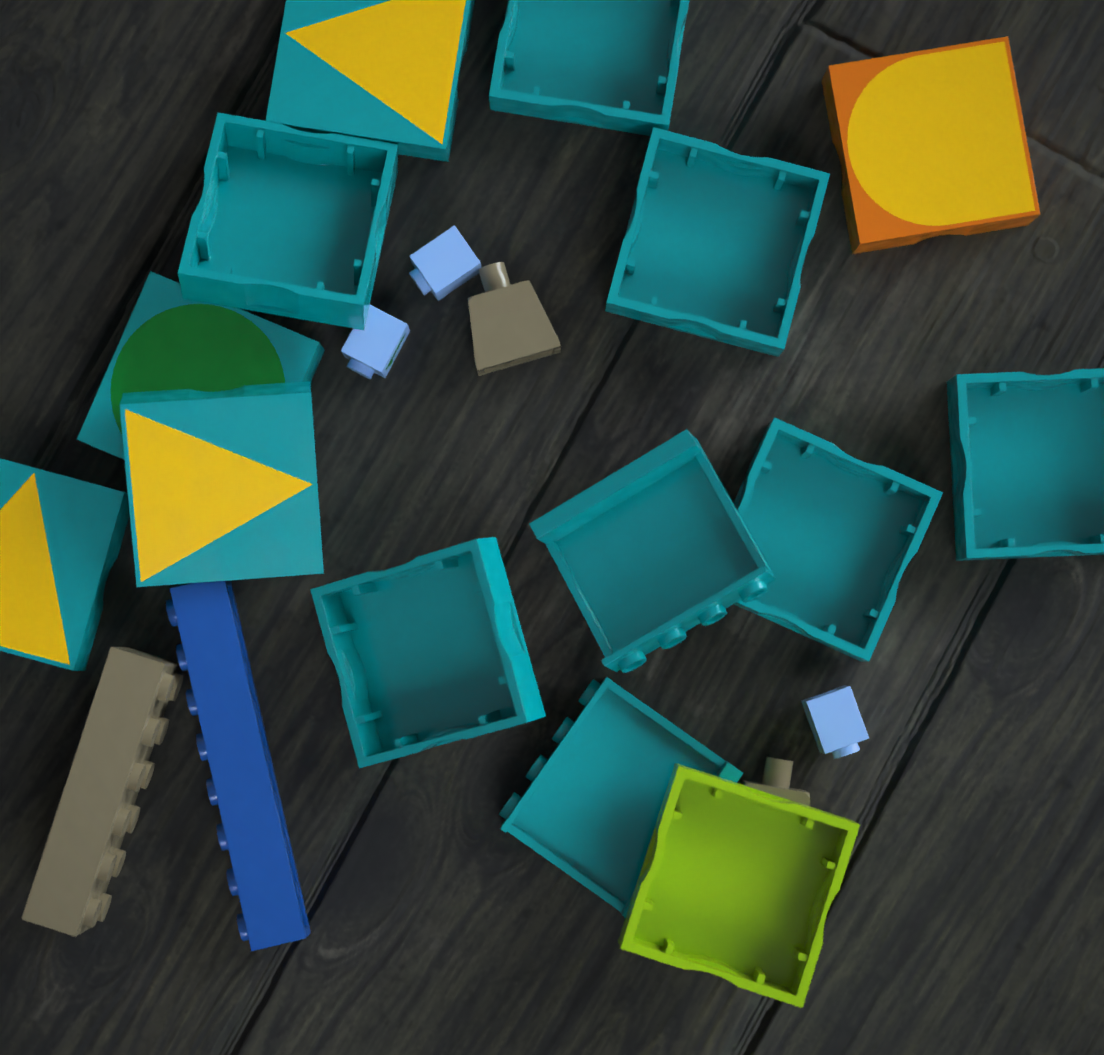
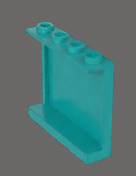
M687 429L529 523L536 538L546 544L605 656L601 660L603 665L615 672L621 670L622 673H626L640 667L647 661L645 655L660 646L663 650L676 646L686 639V631L700 623L702 626H708L719 621L727 614V607L741 599L746 603L760 597L768 590L766 585L776 579L700 443Z
M605 677L601 684L594 679L591 681L578 700L585 707L575 721L569 717L565 718L552 737V740L558 743L557 747L548 759L540 754L525 776L532 781L522 797L514 792L498 815L505 819L500 828L503 832H509L619 910L622 916L626 918L674 764L687 766L736 783L743 775V772L668 721L611 679Z

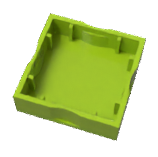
M675 763L618 940L620 949L684 970L708 972L728 980L739 988L803 1008L822 948L826 916L833 899L840 890L860 824L835 814Z

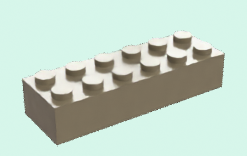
M110 647L21 918L22 920L75 937L91 927L93 928L97 921H104L112 899L111 895L106 894L111 876L118 877L126 857V851L120 849L125 833L133 832L139 818L140 807L135 806L140 788L146 789L153 775L155 763L150 762L149 759L154 744H162L168 729L169 719L163 716L168 701H175L182 686L183 675L178 674L179 663L130 647Z

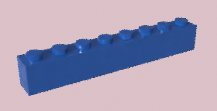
M229 580L190 583L170 588L172 599L166 600L167 614L171 626H178L182 644L176 645L177 659L181 670H188L192 688L186 689V698L191 715H198L202 733L196 734L200 758L202 761H209L212 778L206 780L207 792L211 805H219L222 823L216 825L218 841L222 851L229 850L232 868L227 869V881L232 896L239 895L243 912L237 914L240 937L242 941L249 940L251 951L306 939L311 930L232 582Z

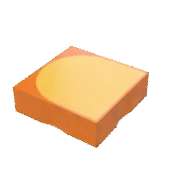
M1008 36L828 66L822 78V85L832 142L839 155L842 168L841 193L852 254L912 245L939 235L954 234L966 236L1027 226L1040 215Z

